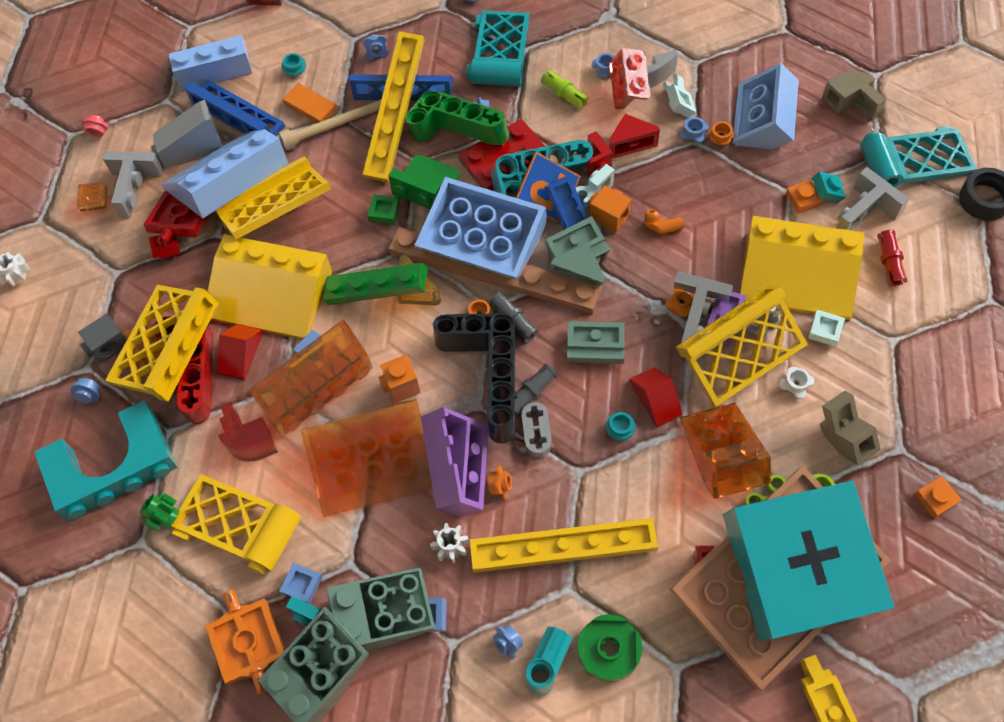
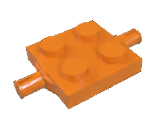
M229 590V594L225 592L222 595L228 611L219 619L206 624L205 627L224 683L229 686L244 678H252L257 695H260L266 689L258 680L281 656L285 648L267 600L263 598L250 605L240 606L236 591Z

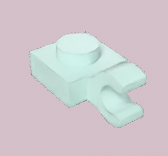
M673 74V85L666 81L663 83V89L667 91L670 100L669 106L675 113H680L690 118L696 113L691 95L685 91L684 79L677 74Z
M606 164L601 170L593 172L588 180V186L576 187L579 197H586L583 200L584 208L589 207L588 203L595 192L599 193L604 185L610 188L613 186L615 170Z

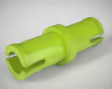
M551 69L546 71L549 75L545 73L542 75L541 83L553 90L559 99H565L576 107L577 110L583 109L581 104L583 106L587 104L588 96L574 88L571 81L562 79Z

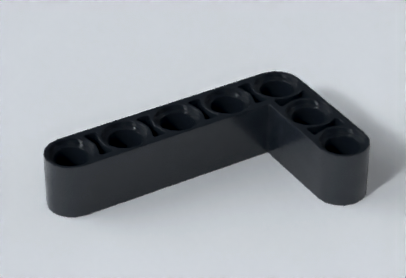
M503 313L445 314L436 317L432 325L435 345L439 350L445 352L488 351L487 420L489 437L496 443H508L515 436L514 319L510 315Z

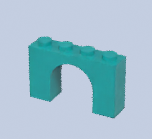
M146 400L118 412L128 437L129 448L122 464L107 475L101 477L84 476L74 449L63 439L34 451L53 507L65 520L80 518L86 514V511L97 506L109 504L115 497L126 492L136 491L143 484L153 479L163 478L170 471L178 468L157 416Z

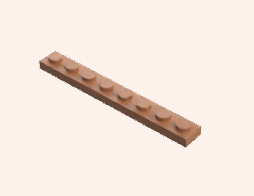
M400 227L389 247L391 255L418 263L423 262L431 267L592 315L601 294L602 286L527 264L518 279L515 280L415 248V243L420 233Z

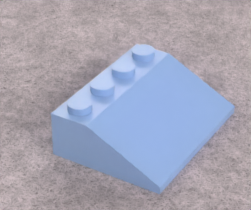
M265 129L245 132L161 185L163 189L204 218L286 166L288 161L278 137Z
M445 177L415 243V248L517 280L536 249L546 226V207Z

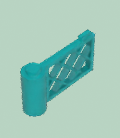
M482 10V15L477 14L475 27L479 28L475 55L472 63L467 64L466 77L471 79V84L521 87L530 13ZM497 20L498 23L491 26L486 21ZM514 21H523V23L517 27H514L511 24ZM506 27L509 31L502 35L498 32L501 28ZM491 34L496 38L491 42L484 39ZM516 36L520 40L513 44L508 39ZM503 43L507 48L499 52L495 47ZM487 51H490L493 54V56L489 58L480 57ZM513 52L518 56V59H508L505 56Z
M951 126L937 127L933 132L885 137L883 133L872 132L867 134L860 143V148L869 169L895 188L904 183L966 176L977 170L958 128L952 129ZM952 138L956 147L953 148L941 142V140ZM926 142L934 147L930 152L917 145V143ZM895 145H902L910 150L906 155L897 150ZM936 148L951 155L949 159L946 160L934 154ZM912 151L927 158L924 164L910 157ZM955 157L964 162L965 167L953 164L951 162L952 158ZM931 160L942 166L943 169L935 170L926 164ZM906 163L918 169L919 172L907 174L904 164Z

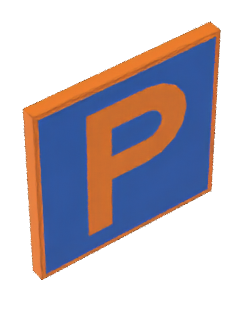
M535 152L516 198L546 207V217L560 224L544 186L566 175H570L576 188L581 176Z

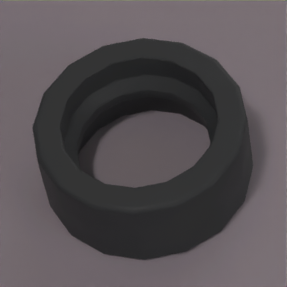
M980 168L974 170L967 177L959 193L960 203L966 212L981 220H996L1004 216V171L996 168ZM977 185L992 187L1000 193L1003 202L990 203L984 201L977 196L973 187Z

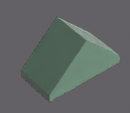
M588 243L553 258L547 268L549 271L601 286L605 280V276Z

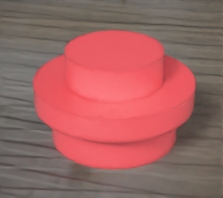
M89 115L82 119L83 131L87 134L103 136L104 131L108 130V124L104 122L102 117Z

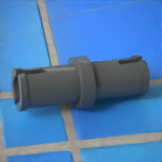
M502 292L496 293L490 299L489 305L498 313L508 314L514 319L515 332L525 343H528L537 335L538 329L523 316L521 308H516Z
M545 363L529 380L525 379L521 383L522 387L515 393L516 416L520 414L528 403H531L534 399L538 400L542 395L541 392L558 377L556 371L550 365L548 366Z

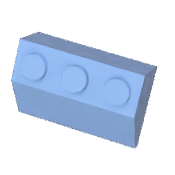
M242 35L169 54L172 72L181 92L186 91L185 87L190 82L202 87L209 80L217 83L252 74Z
M782 63L739 83L733 144L736 146L773 150L794 141L799 80Z

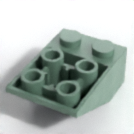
M421 567L327 587L330 612L368 653L435 629Z
M323 607L258 681L293 722H321L339 702L369 653L326 607Z

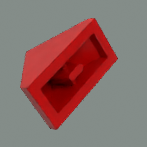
M624 114L609 139L608 147L613 152V158L658 147L660 129L656 125Z
M236 324L220 334L217 369L219 375L242 380L246 379L264 333L263 329Z
M653 367L629 378L630 384L657 428L683 415L671 377Z

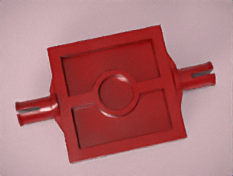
M164 191L146 219L144 227L146 232L160 234L156 240L157 243L161 246L163 244L167 246L169 240L174 235L196 238L209 215L204 218L200 217L169 192Z

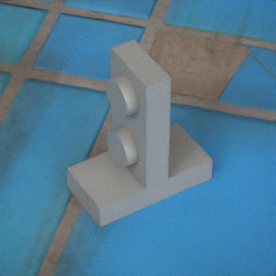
M105 151L103 161L112 175H119L111 204L120 218H130L132 210L137 204L136 195L138 187L142 185V176L161 177L163 167L156 153Z
M866 167L859 173L853 188L861 195L857 198L852 208L846 207L839 214L837 229L852 231L877 208H880L896 220L903 213L909 198Z
M677 271L674 288L695 294L681 343L704 328L698 325L701 315L707 317L711 300L706 299V297L729 302L733 285Z

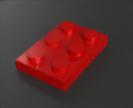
M523 119L507 126L509 138L505 143L492 145L480 141L458 153L459 161L481 188L494 190L491 168L500 156L546 147ZM529 160L524 161V164L527 168L529 167L531 162ZM504 165L499 166L503 174H510L508 167Z

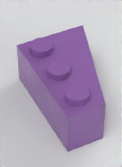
M445 407L421 416L436 510L457 517L482 511L484 504L488 425Z

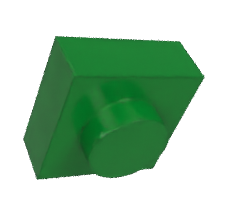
M373 194L368 212L369 222L395 225L400 206L399 197Z

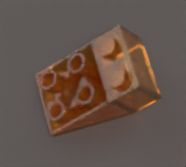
M735 402L680 417L702 480L713 499L771 484V456Z

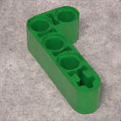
M435 90L425 92L408 111L405 118L411 135L417 142L429 140L440 127L492 145H501L509 138L505 116L500 110Z

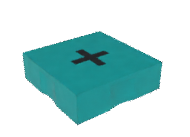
M853 480L735 507L722 514L735 559L744 576L746 597L759 641L775 639L895 608Z

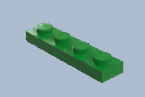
M422 262L327 276L322 300L327 305L423 293L425 291L428 268Z

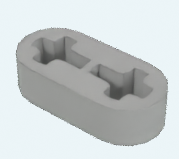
M531 402L524 406L522 410L525 448L531 457L543 458L551 450L548 412L543 404ZM531 412H537L539 426H533ZM534 434H540V441L543 443L540 449H536Z

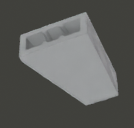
M205 100L199 101L152 134L155 145L151 146L152 152L156 153L165 169L206 157L222 147L219 132Z

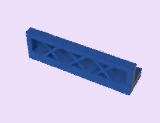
M350 75L349 82L353 99L374 101L382 99L388 75ZM416 75L410 101H417L425 92L431 90L452 95L453 76Z
M210 80L203 87L193 82H190L185 87L192 105L205 100L211 116L241 133L265 129L277 136L278 132L285 128L284 122ZM210 91H214L218 94V96L212 94ZM271 123L274 127L269 131L267 124Z

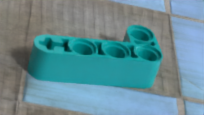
M576 140L502 155L491 168L494 190L506 195V190H511L517 195L528 170L524 161H531L535 152L548 159L549 155H553L558 159L559 165L574 171L581 169L592 158L593 148L585 140ZM504 165L508 167L510 174H503L499 166Z

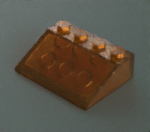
M417 398L304 427L300 430L323 517L432 488Z

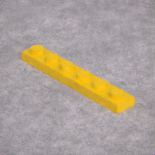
M401 31L398 33L363 171L364 178L389 183L388 175L393 169L425 41L422 35Z
M653 518L470 539L473 573L658 550Z

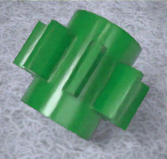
M161 493L159 497L152 494L140 509V514L145 516L142 524L153 531H158L160 527L168 529L179 513V510L173 507L177 500L166 493Z

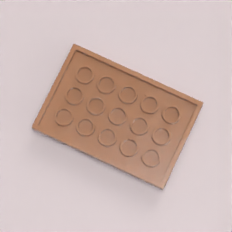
M801 466L765 500L818 489L823 486L804 466ZM728 535L669 589L757 690H763L825 627L822 626L775 639L759 641L746 597L744 576L735 559ZM874 543L883 569L891 560Z

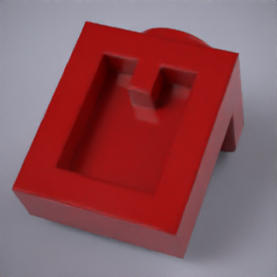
M597 131L589 134L587 142L593 148L592 158L587 163V175L589 178L593 172L601 170L606 164L612 167L613 152Z

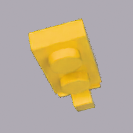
M816 654L802 659L799 663L805 678L801 679V682L817 721L857 722L836 675L833 676L829 669L823 671Z

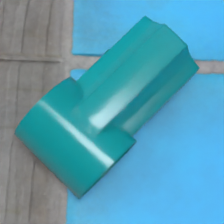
M547 626L532 661L527 665L525 672L526 684L529 691L534 695H546L554 688L556 676L573 640L572 636L557 627ZM537 671H544L549 675V679L544 683H536L531 677Z

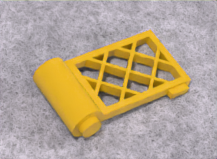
M200 474L181 505L178 516L171 527L174 529L172 532L174 536L188 542L191 537L248 561L247 567L250 570L264 575L265 571L273 572L302 517L286 506L272 504ZM205 484L213 487L215 496L201 501L199 494ZM233 496L238 497L240 506L225 512L222 501ZM217 503L220 514L205 520L202 508ZM258 506L264 508L265 511L261 518L250 523L247 511ZM195 511L198 512L199 523L188 527L182 524L187 514ZM242 513L245 525L230 530L227 519ZM222 521L225 533L210 537L207 526ZM247 532L249 539L243 550L235 548L232 537Z

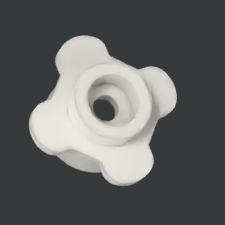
M790 367L786 378L780 380L779 386L782 390H788L793 393L795 398L802 399L806 396L807 388L813 386L814 378L802 368Z

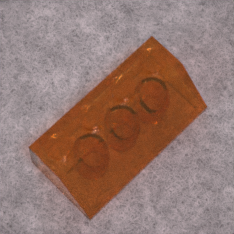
M341 320L248 390L262 414L283 437L287 433L297 430L301 422L309 416L319 413L331 399L341 396L347 390V387L356 380L365 378L373 367L369 355L348 324Z

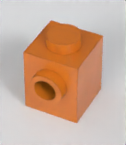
M604 185L599 193L595 192L589 200L590 217L592 216L595 222L617 233L630 215L632 199L623 195L621 191Z
M407 354L380 365L383 374L378 377L384 393L390 392L394 403L421 393L416 374Z

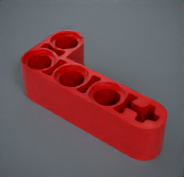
M171 316L162 317L163 321ZM176 323L166 328L167 334L173 331ZM207 325L178 382L177 406L192 424L205 422L211 413L214 336L209 325ZM161 332L155 335L158 340L162 339ZM199 378L197 382L191 384L193 380Z

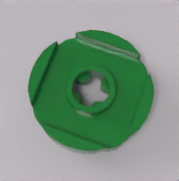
M612 614L600 615L583 628L578 638L577 653L579 661L587 674L605 682L620 681L632 675L642 656V641L637 630L627 623L626 619ZM606 640H612L613 645L619 647V651H615L613 656H606V652L600 649V646L606 644Z

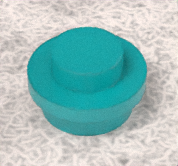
M290 53L283 58L281 67L286 75L294 77L301 75L305 71L306 62L299 54Z
M614 413L606 422V431L614 440H627L635 432V421L627 413Z

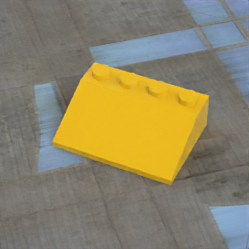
M753 216L747 234L739 294L746 295V301L767 286H781L786 295L783 300L789 311L815 315L816 311L820 310L843 317L845 320H851L863 256L864 232Z
M224 234L214 257L208 293L218 303L211 321L263 329L264 332L303 340L311 331L323 298L326 278L332 274L327 255L241 237L235 240L233 236Z

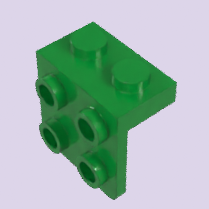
M417 154L404 172L393 168L388 178L393 195L431 210L444 178L448 177L458 180L460 178V171L457 168Z

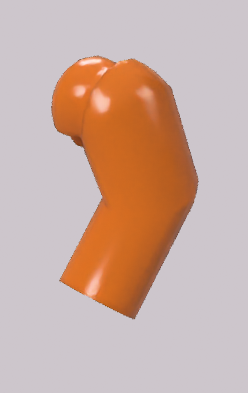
M654 209L648 210L644 214L646 227L659 234H667L684 229L681 217L664 220L659 217V213Z

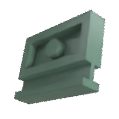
M592 216L546 238L544 241L552 258L558 257L586 243L589 244L596 259L609 253L611 250L605 243V238Z
M568 321L567 363L624 364L625 323Z

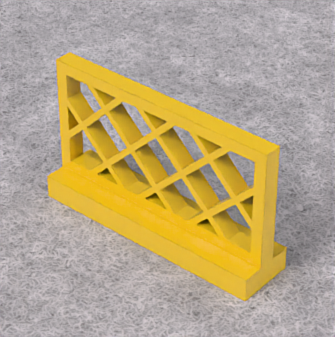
M304 156L279 169L215 211L225 229H228L236 240L331 190V187L311 167L308 159Z
M157 285L105 381L110 385L151 394L159 400L169 402L218 306L216 300L202 288L195 287L194 291ZM163 294L169 295L171 300L159 306L158 303ZM188 300L185 308L180 311L179 304ZM173 308L175 314L163 321L162 314ZM156 318L158 324L146 330L148 322ZM176 323L172 333L168 335L166 328ZM161 332L162 339L150 345L149 338ZM143 342L145 348L133 355L135 346ZM163 348L160 356L155 359L153 353ZM148 357L149 363L137 369L136 362ZM130 366L132 373L120 379L119 376L122 370ZM151 372L145 384H142L140 377Z
M781 286L765 287L676 346L680 356L685 357L712 406L717 407L808 345L783 300L786 295ZM776 306L781 313L779 325L767 323L770 310ZM750 323L760 324L756 341L744 338L746 327ZM766 326L778 329L774 345L762 342ZM784 331L791 332L796 340V343L788 349L780 347ZM728 338L736 340L733 356L721 354L723 342ZM743 341L755 344L751 361L739 358ZM761 346L773 348L771 359L765 364L758 363ZM704 354L713 355L710 372L702 371L696 361ZM720 357L732 360L728 376L716 374ZM738 361L750 364L748 375L742 380L734 378ZM715 377L727 379L725 391L716 396L712 389Z

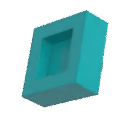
M819 171L812 177L820 199L840 203L846 198L842 189V182L838 176Z
M291 596L286 605V608L293 615L291 620L304 627L321 611L319 608L294 596Z

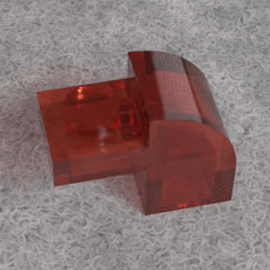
M232 402L220 406L224 416L219 418L224 433L219 434L218 437L233 457L241 461L252 462L278 453L270 429L263 417L242 424L239 413Z

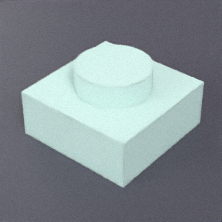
M817 310L808 339L836 347L845 318Z

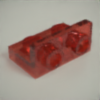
M621 49L609 62L615 109H625L634 99L647 100L651 96L645 51Z

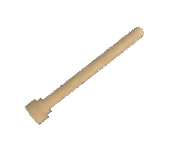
M382 99L298 131H294V129L280 131L278 134L285 151L296 148L295 145L299 144V141L378 112Z

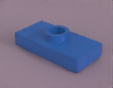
M566 175L544 186L563 230L588 218L570 175Z

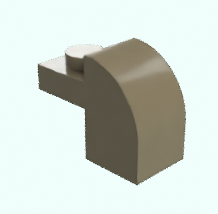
M847 71L829 80L822 99L838 115L854 105L870 121L879 117L886 101L879 92L872 88L876 79L860 71Z
M844 390L822 406L825 420L820 423L822 432L843 457L856 465H860L881 450L876 427L858 417L853 394Z

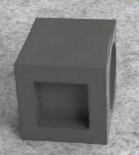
M107 313L78 332L84 340L80 344L89 358L95 355L101 363L119 353L127 341Z

